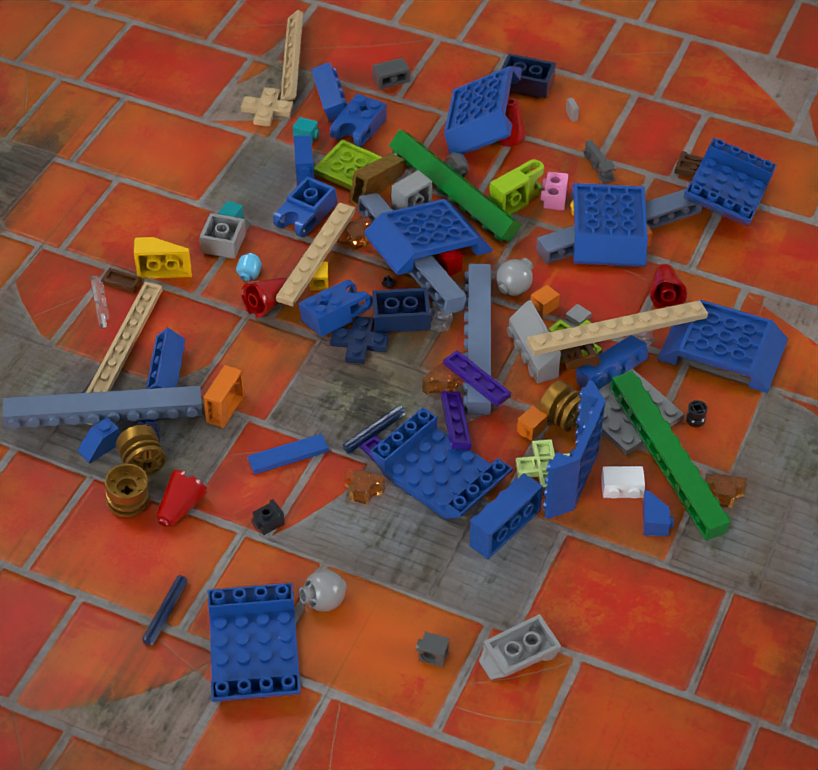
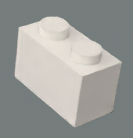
M603 466L601 477L603 498H643L645 489L643 466Z

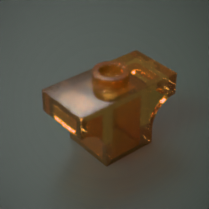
M366 216L349 222L337 242L339 244H348L353 250L369 245V240L364 235V231L371 225L370 218Z
M442 362L422 378V392L427 395L431 393L441 394L442 391L453 392L458 388L459 376Z
M346 468L344 484L349 488V501L369 505L372 497L383 495L385 476Z
M706 473L705 481L709 484L710 491L714 497L718 498L721 507L733 508L735 499L744 496L746 478Z

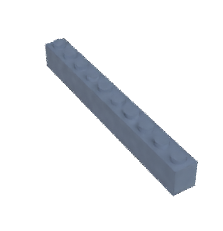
M686 189L645 202L647 224L650 229L701 213L702 206L683 198ZM574 226L537 238L536 251L546 264L573 255L575 241Z
M378 193L359 196L357 212L369 226L381 213L393 211ZM432 255L414 259L413 271L409 272L421 288H428V296L442 313L446 315L463 311L466 302L465 293L439 265L437 260Z
M469 264V271H465V282H468V284H465V295H468V297H466L464 308H468V311L464 313V322H468V324H464V336H468V338H464V349H468V352H464V356L491 376V264ZM464 381V392H467V395H464L463 407H467V415H490L491 402Z
M200 386L3 398V422L5 429L85 423L95 424L106 417L112 422L202 416Z

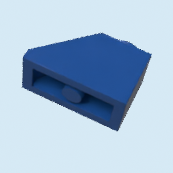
M106 417L90 428L78 448V453L89 464L116 447V441L120 435L119 428Z
M645 490L643 498V535L668 536L669 528L673 529L674 522L673 516H670V508L650 491Z

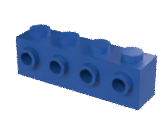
M330 62L311 70L323 109L330 122L335 120L348 104L346 99L343 98L345 95L336 68H332Z
M166 328L156 335L146 389L177 387L180 377L179 371L182 365V355L185 350V338L170 328Z
M632 335L628 336L599 354L600 364L598 366L586 365L575 369L577 384L581 387H586L588 381L591 380L599 390L610 383L612 377L624 374L647 360V343Z

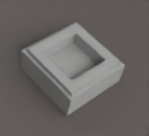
M568 98L566 113L572 122L578 121L579 107L573 98Z
M576 304L566 313L565 318L579 326L584 321L589 320L592 313Z

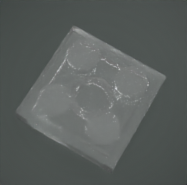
M98 275L90 276L99 328L107 327L106 319H109L108 309L104 308L107 306L105 295L101 296L102 293H105L103 282L99 283Z

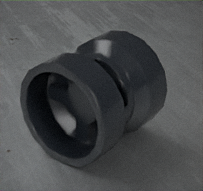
M694 400L689 403L686 421L690 426L701 427L705 424L708 410L706 403L700 400Z

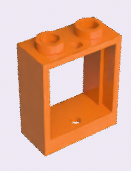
M227 365L223 366L203 397L206 423L221 428L226 426L244 397L242 370Z

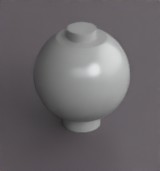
M527 258L505 261L497 271L498 289L503 294L513 296L525 293L533 281L531 270L534 266Z
M317 570L306 579L304 587L299 589V597L303 604L308 603L317 611H331L336 609L344 600L347 584L339 574L332 570Z

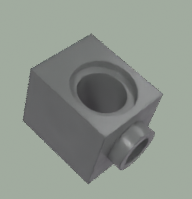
M425 631L423 638L419 639L416 645L418 661L439 667L444 666L450 649V638Z

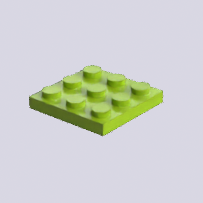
M341 140L313 168L314 174L351 190L354 172L382 157L345 140Z

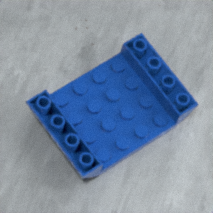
M509 66L453 89L444 130L450 154L456 152L464 155L498 140L506 139L511 135L512 123L505 113L510 86L520 81L522 69L520 67Z
M713 137L683 198L748 227L777 165Z
M571 183V194L574 200L575 234L573 263L646 267L648 236L645 188L643 186Z
M445 199L381 213L364 231L366 238L396 275L413 271L414 259L463 247H470L476 255L489 253L493 250L462 213Z
M701 299V303L708 312L706 319L671 327L658 356L659 361L676 366L681 356L751 377L749 388L765 393L769 391L788 338L773 320Z
M591 380L588 381L586 387H582L579 398L582 400L578 406L580 413L576 424H579L575 432L577 437L576 449L571 450L570 456L556 452L553 460L550 459L547 464L546 471H548L545 484L548 485L544 492L546 498L543 504L545 518L547 519L575 509L599 453L606 401Z
M424 407L370 450L372 458L384 477L444 519L462 517L513 471L511 466L499 458L490 464L471 450L451 449L448 434L437 428V416Z
M292 583L207 590L210 618L212 702L300 694Z

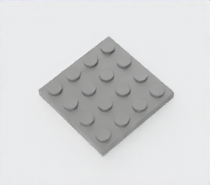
M633 368L627 371H633L641 379L644 389L650 393L655 406L659 407L661 415L665 421L669 422L670 427L684 419V413ZM610 382L599 389L606 401L602 434L621 452L628 455L644 445V443L612 394Z

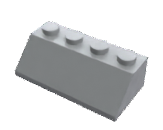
M529 300L509 318L507 333L510 338L512 337L515 349L520 351L523 363L527 364L530 376L534 377L538 384L558 378L561 352L558 350L533 356L526 343L527 337L548 333L549 331L532 301Z

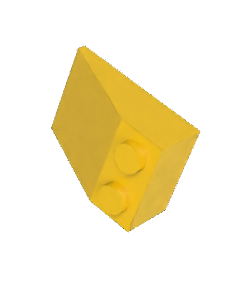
M154 237L135 238L134 258L137 276L142 277V279L192 277L188 248Z

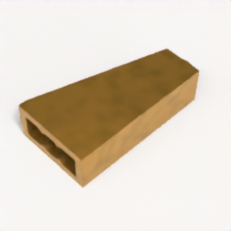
M389 153L355 171L349 203L358 207L359 196L374 193L380 195L402 175L404 159Z

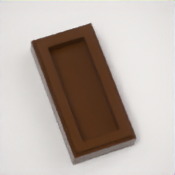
M109 268L101 279V283L135 294L142 283V277Z

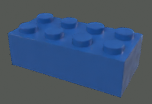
M525 473L519 478H515L506 490H502L493 502H489L480 514L474 515L471 519L470 547L485 558H491L541 511L543 486Z

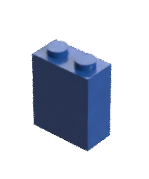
M311 135L294 136L297 186L307 176L314 179Z

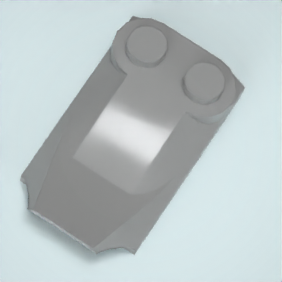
M538 614L485 640L479 662L490 680L511 675L541 660L549 661L554 659L557 653L561 651V645L541 615Z

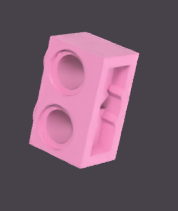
M547 172V179H543L542 189H545V191L542 190L541 201H544L543 208L565 209L568 174Z

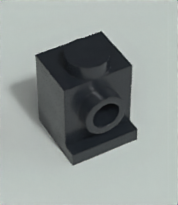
M274 499L270 500L269 504L252 512L253 519H251L254 528L256 530L259 529L263 535L285 525L284 512Z

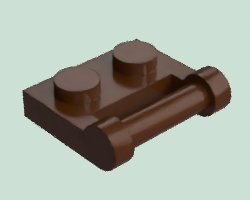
M682 151L674 173L693 178L703 157L687 154V152Z
M590 343L560 350L566 369L574 370L586 365L598 366L600 358L595 354L594 344ZM584 349L588 355L583 356L581 350Z

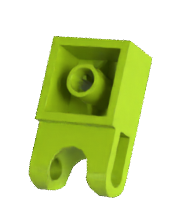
M533 159L490 182L489 198L510 215L528 206L529 201L539 196L542 192V184L537 179L543 175L544 164Z

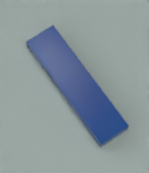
M318 434L247 457L253 473L258 474L327 453L329 448L323 435Z

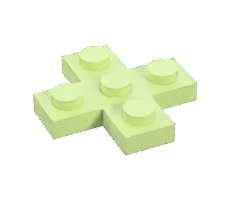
M552 439L532 441L534 456L516 458L515 460L518 478L524 473L529 477H538L539 484L543 486L542 492H545L548 485L545 484L548 471H546L547 464L555 456Z

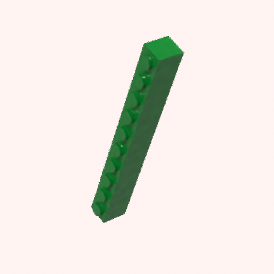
M401 129L398 130L389 144V147L393 149L392 153L394 155L404 158V163L410 167H415V172L419 170L432 181V185L435 184L437 186L436 189L439 192L449 195L447 198L453 203L460 204L459 208L466 213L469 212L473 220L483 223L482 227L484 229L494 232L493 236L496 239L509 242L512 240L522 225L410 133Z
M633 371L612 377L610 386L612 394L704 539L707 541L727 533L730 525L729 515L721 508L718 498L714 497L710 491L709 484L701 477L698 467L694 466L690 460L689 453L681 446L679 438L674 435L669 422L665 421L661 415L659 407L655 406L650 393L644 389L641 379Z

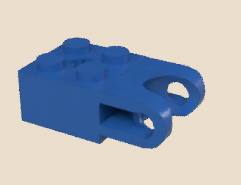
M356 94L332 123L330 137L339 140L343 136L350 135L353 136L354 145L362 147L369 138L373 137L387 119L386 103Z
M307 176L286 197L287 201L275 212L273 223L279 228L295 224L296 235L305 238L337 205L335 188Z
M345 280L331 288L322 290L312 297L306 298L298 304L302 321L322 337L352 322L353 317L369 310L372 307L373 300L365 291L357 293L356 284L351 280ZM365 299V302L363 304H358L359 302Z

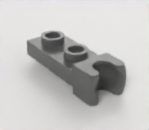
M592 139L586 141L584 156L591 162L592 167L597 170L600 181L608 183L615 180L612 170H616L613 162L605 158Z

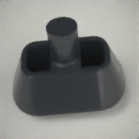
M387 275V277L383 278L381 284L392 288L396 285V281L394 278H390V275Z

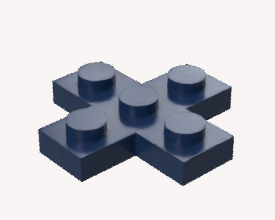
M355 316L352 329L338 328L332 332L330 346L347 348L345 362L364 364L367 350L386 353L389 334L372 332L374 318Z

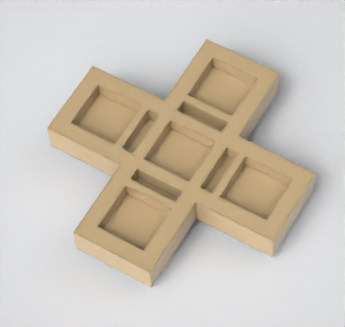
M264 87L261 98L244 96L241 112L254 113V125L271 126L273 116H291L293 102L279 100L281 95L280 89Z

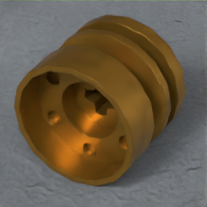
M558 380L544 393L538 409L548 415L547 419L549 421H554L557 426L569 432L578 425L576 424L580 413L578 406L582 400L579 398L580 391H574L572 386L563 380Z
M136 425L123 431L117 438L116 448L123 464H134L141 467L146 472L147 477L155 474L164 466L166 455L152 427Z
M124 463L115 466L107 473L105 491L108 509L114 515L122 518L135 517L144 512L149 502L146 472L137 465Z

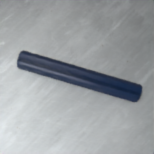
M401 405L397 406L343 443L344 451L351 453L357 449L362 443L406 414L405 409Z
M178 575L175 578L142 638L144 644L149 646L154 644L187 584L185 576Z

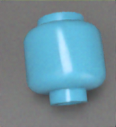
M247 253L240 257L236 272L244 281L255 280L262 268V262L257 255Z

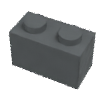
M403 57L372 65V78L379 90L410 82V68Z

